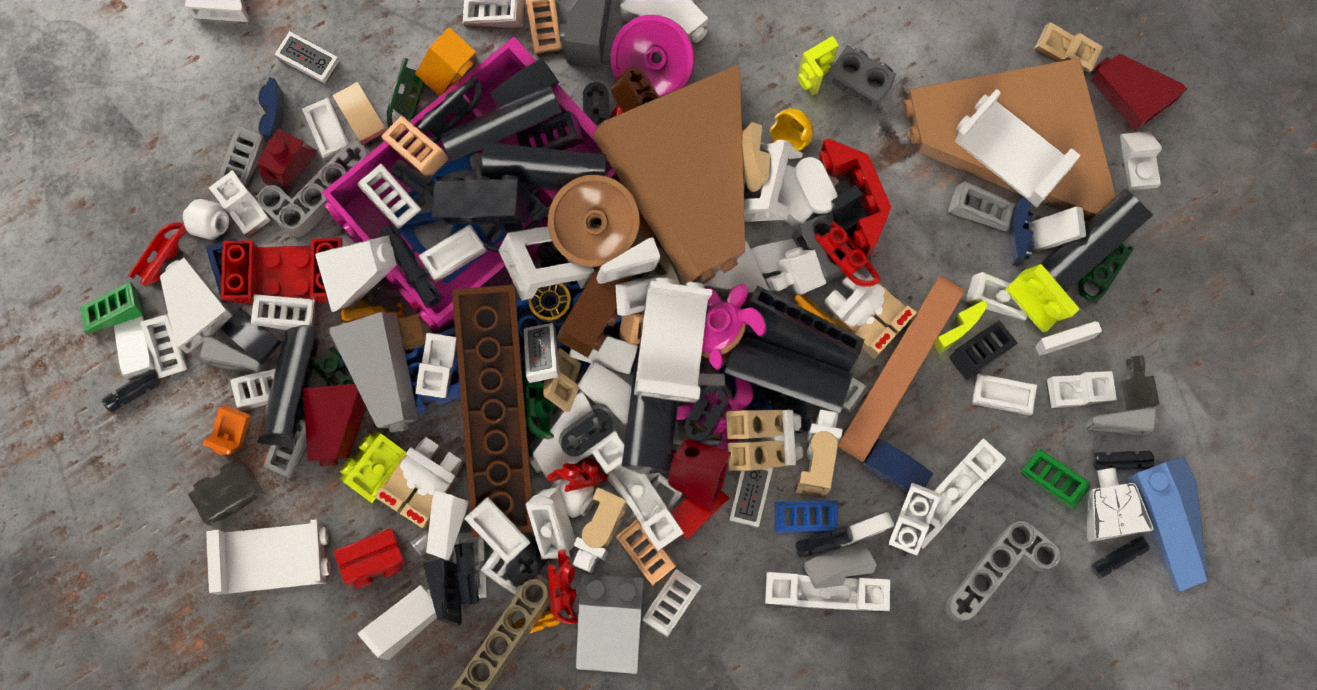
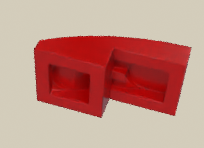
M721 491L712 508L708 509L691 498L686 497L671 512L684 532L682 536L688 541L730 498Z

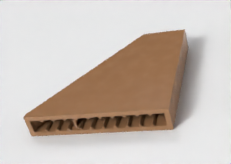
M1080 58L909 90L906 100L903 101L905 116L911 119L910 139L912 144L917 145L918 153L1019 194L954 142L959 132L956 130V127L966 115L971 118L977 112L974 107L985 94L990 97L997 89L1001 92L997 102L1061 153L1066 155L1072 148L1081 155L1069 172L1043 200L1042 204L1059 211L1081 207L1083 208L1084 221L1088 222L1116 197Z
M735 65L605 120L592 136L603 154L606 155V159L624 187L627 188L635 199L639 211L685 283L698 281L701 284L707 283L716 276L715 273L722 270L723 273H726L739 264L737 259L745 252L740 68L738 65Z

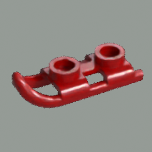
M836 221L830 225L832 229L826 235L821 237L818 233L814 237L854 284L861 287H872L880 283L881 278L870 263V260L854 244L850 236ZM837 248L846 256L842 260L834 252ZM864 266L874 279L869 281L860 280L853 274Z
M173 222L162 227L127 276L134 279L138 275L142 278L140 283L146 287L149 283L157 282L162 274L161 265L165 259H172L177 254L179 245L177 242L187 233L184 223ZM179 229L170 239L164 237L167 232ZM153 251L158 253L152 262L147 261Z
M583 459L579 465L563 464L561 469L554 470L551 474H548L547 480L549 482L561 479L570 481V484L566 485L564 491L570 492L602 484L607 481L609 475L599 470L601 465L598 461ZM583 475L589 476V479L585 480Z
M559 550V570L556 571V567L553 565L548 566L551 613L560 622L577 624L578 618L572 609L577 592L576 589L571 588V582L575 575V566L570 565V558L566 555V551ZM558 588H560V594H557ZM565 609L568 618L562 616L559 611Z

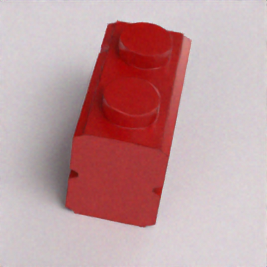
M393 528L333 550L345 585L349 587L355 586L356 590L373 584L372 578L383 574L385 578L397 575L402 572L401 567L407 565L398 535Z

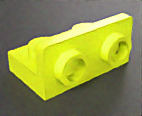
M833 36L804 52L802 55L797 79L804 90H809L812 96L818 93L823 76L831 70L836 58L839 44Z
M1042 264L1024 270L1006 288L1008 294L1043 333L1047 332L1057 321L1072 317L1080 309Z
M376 430L373 434L368 433L358 445L360 451L354 458L350 457L345 461L340 469L342 474L339 477L342 482L371 503L376 499L374 497L381 487H384L400 461L406 456L404 450Z

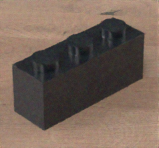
M504 175L501 180L476 176L473 181H465V179L459 177H448L447 181L435 182L432 218L444 224L528 223L531 187L521 182L519 177Z

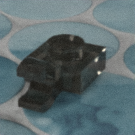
M378 282L361 300L372 307L381 306L387 313L399 312L400 307L396 304H399L401 293L399 289H393L386 282Z
M1133 356L1127 359L1126 365L1130 379L1121 381L1127 411L1160 405L1154 376L1145 377L1144 356Z

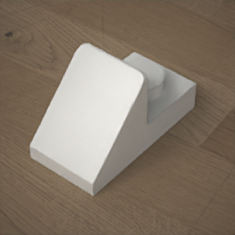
M1150 131L1121 134L1120 140L1129 190L1158 188L1161 182L1156 156L1162 150L1159 142Z

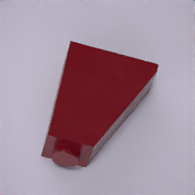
M1120 53L1113 59L1109 57L1103 59L1094 68L1097 72L1091 79V82L1135 132L1178 101L1188 89L1184 84Z
M355 384L303 388L308 461H319L320 466L338 465V459L350 457L366 405Z

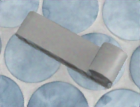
M357 142L348 143L292 199L279 187L269 185L259 192L258 203L267 215L289 235L297 238L303 237L329 212L324 206L327 200L322 192L331 185L330 180L337 175L343 176L346 173L344 167L349 171L365 158L368 153L362 144ZM314 196H322L319 203L309 205L310 200ZM280 198V202L276 206L269 207V202L272 199ZM293 217H301L298 224L289 226V221Z
M1025 521L1013 523L1002 532L950 596L946 603L947 615L950 619L957 622L973 618L1020 559L1035 571H1046L1059 563V548L1031 524ZM1014 529L1023 531L1026 537L1024 544H1018L1013 540L1012 532ZM1038 549H1044L1049 553L1050 561L1048 564H1042L1038 560ZM995 552H1001L1005 555L1007 564L1004 568H1000L994 563L993 555ZM977 575L985 577L988 582L985 592L977 590L974 585V579ZM969 595L974 597L965 605V609L968 612L959 614L957 612L959 606L956 602L959 603L965 600Z

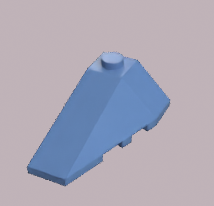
M1185 457L1162 463L1127 478L1129 483H1135L1153 525L1151 533L1177 592L1206 582L1207 571L1198 488Z

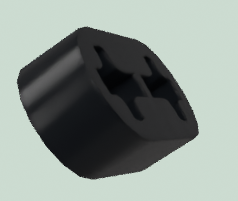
M599 82L590 83L583 90V112L593 123L594 114H599L601 123L610 119L608 89ZM595 91L599 92L601 96L599 97V106H594L592 96Z
M708 386L701 392L699 400L693 406L685 422V432L691 439L706 441L713 435L729 404V396L725 390L718 386ZM719 392L718 398L722 401L719 406L713 405L708 413L707 409L710 406V401L707 400L708 395H715ZM704 415H707L703 424L707 428L706 432H699L696 436L694 434L696 429L692 427L695 421L701 422Z
M593 409L560 434L559 444L563 452L572 457L584 454L612 432L613 420L605 410ZM598 417L600 420L606 418L603 421L604 428L602 430L596 427L587 432L595 425L593 422L594 418ZM585 433L578 440L579 446L577 448H574L572 445L566 447L569 444V436L573 435L575 438H578Z
M535 536L529 539L530 544L506 565V575L515 585L521 586L526 581L533 579L549 560L541 559ZM535 549H536L537 553H536V557L534 558V556L532 555V553H533V552L535 551ZM521 564L525 566L522 572L520 571Z

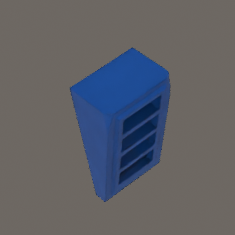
M838 501L775 502V533H824L838 528ZM785 509H791V525L785 526ZM797 509H803V525H797ZM810 509H815V525H810ZM822 509H828V525H822Z

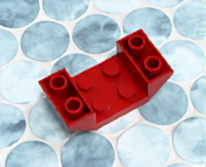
M831 139L823 140L818 160L822 162L828 176L835 177L839 182L851 178L849 180L850 187L852 188L856 185L863 194L862 207L869 216L858 220L852 241L870 260L892 206L868 154Z
M342 238L312 239L311 246L258 247L253 240L223 241L221 299L253 305L255 294L315 299L316 305L328 302L315 254L342 247Z

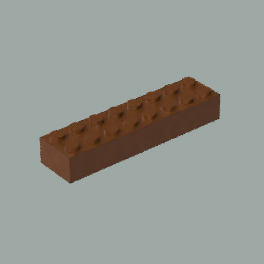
M515 285L452 289L470 512L484 499L489 497L522 533L534 532L526 508V503L532 498ZM472 527V538L481 537Z

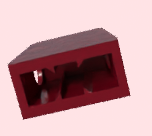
M279 128L268 141L265 150L257 161L263 182L268 186L274 185L279 187L289 196L317 153V150Z
M689 438L684 439L677 451L672 449L668 484L704 507L711 509L723 489L731 452Z

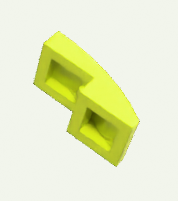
M985 300L958 313L954 319L957 328L939 336L934 343L939 354L959 342L973 328L988 306Z

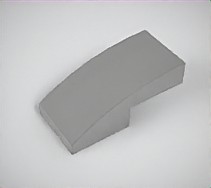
M860 543L823 553L805 562L804 568L814 588L818 589L842 586L846 576L874 573L876 562L866 544Z

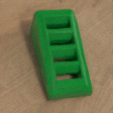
M131 282L121 285L80 307L83 329L86 334L143 316L139 292ZM116 305V309L112 311L111 306ZM101 309L106 310V314L104 316H102ZM95 312L96 320L91 322L89 313Z
M1038 448L1021 471L1024 476L1071 511L1076 508L1090 489L1089 481L1040 448ZM1042 461H1045L1047 465L1039 475H1036L1034 471ZM1054 468L1057 472L1048 483L1044 479ZM1063 476L1066 477L1065 483L1060 489H1057L1055 487ZM1074 483L1078 487L1069 497L1066 493Z

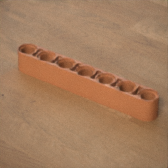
M942 275L938 277L840 440L838 448L862 462L865 460L966 289Z

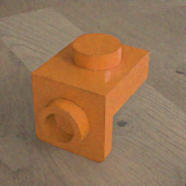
M226 405L219 407L212 434L204 439L203 445L211 448L214 453L223 456L231 455L243 446L251 415Z

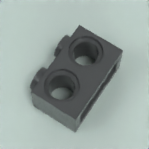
M847 45L829 71L826 83L875 112L893 86L896 73L887 64L877 63L870 59L863 50L859 48L853 49ZM850 65L855 67L857 71L850 73L844 67ZM877 80L882 86L873 87L868 81Z
M830 213L799 224L791 236L797 247H802L803 250H815L826 283L845 275L837 264L831 262L830 256L814 238L816 236L815 232L824 236L831 231L830 225L834 220ZM839 248L834 251L841 260L846 257Z

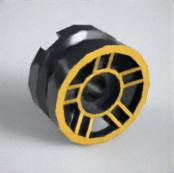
M562 283L540 287L533 298L528 299L532 315L541 324L553 323L554 325H559L566 320L572 309L570 293ZM548 297L556 301L553 307L545 306Z

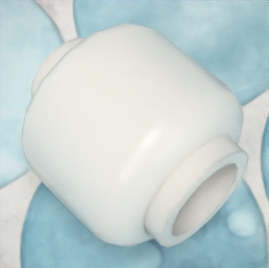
M197 199L192 201L183 213L185 229L189 234L209 240L217 239L226 232L229 225V217L226 210L221 204Z
M566 479L554 481L551 488L560 489L568 516L575 518L579 515H587L595 504L592 499L595 494V486L566 492L564 491L565 486L570 484V481Z

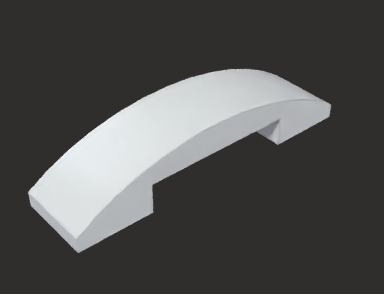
M616 431L590 448L606 474L609 475L623 498L627 501V504L658 551L684 534L646 474H639L622 467L624 443Z
M984 438L934 490L940 493L941 496L922 543V549L926 547L944 525L1006 460Z
M767 572L765 604L821 609L890 611V580L845 578L842 586L815 589L809 576Z

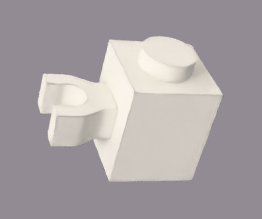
M802 247L787 251L785 253L787 257L777 261L781 274L765 279L770 291L774 289L780 291L786 288L788 294L800 295L826 284L815 250H803Z

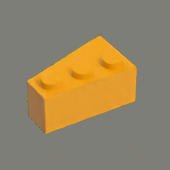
M448 27L429 47L415 75L437 95L441 96L468 74L469 69L474 65L473 62L477 59L476 51Z

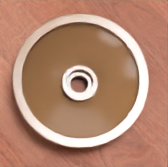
M586 175L567 183L554 197L548 214V229L556 248L570 261L587 267H601L630 250L637 238L640 227L638 206L631 193L618 181L602 175ZM595 218H599L602 221L601 226L597 229L591 226V222Z

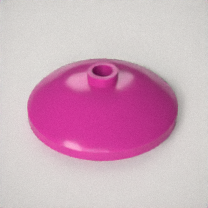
M644 15L629 21L617 33L611 48V68L615 79H617L627 68L638 67L646 74L658 96L662 97L688 84L695 65L694 48L686 31L674 20L661 15ZM657 52L662 56L660 63L654 59V55Z

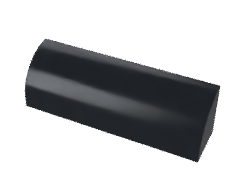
M548 85L442 133L441 139L450 161L454 162L483 149L484 142L496 143L563 112L551 85Z
M484 142L482 176L490 177L492 180H501L504 175L519 177L521 182L531 188L560 191L563 186L576 178L586 175L604 176L606 155Z
M1124 189L1085 223L1086 237L1062 244L1040 264L1044 266L1062 289L1067 292L1149 220L1153 214L1130 191Z
M757 285L746 308L756 309L762 314L766 323V332L762 337L758 336L749 325H746L745 332L771 345L850 372L860 355L865 339Z
M293 327L284 334L257 440L260 444L294 448L304 408L303 388L309 387L319 346V338L315 327Z
M745 335L732 349L724 372L840 413L853 377L851 372Z
M639 348L635 357L622 467L639 474L670 472L678 401L634 395Z

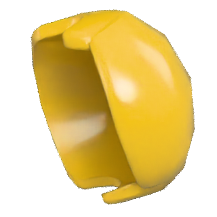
M792 107L782 110L775 116L777 120L770 128V135L774 143L776 140L788 141L799 152L811 143L814 133L813 124L803 111Z

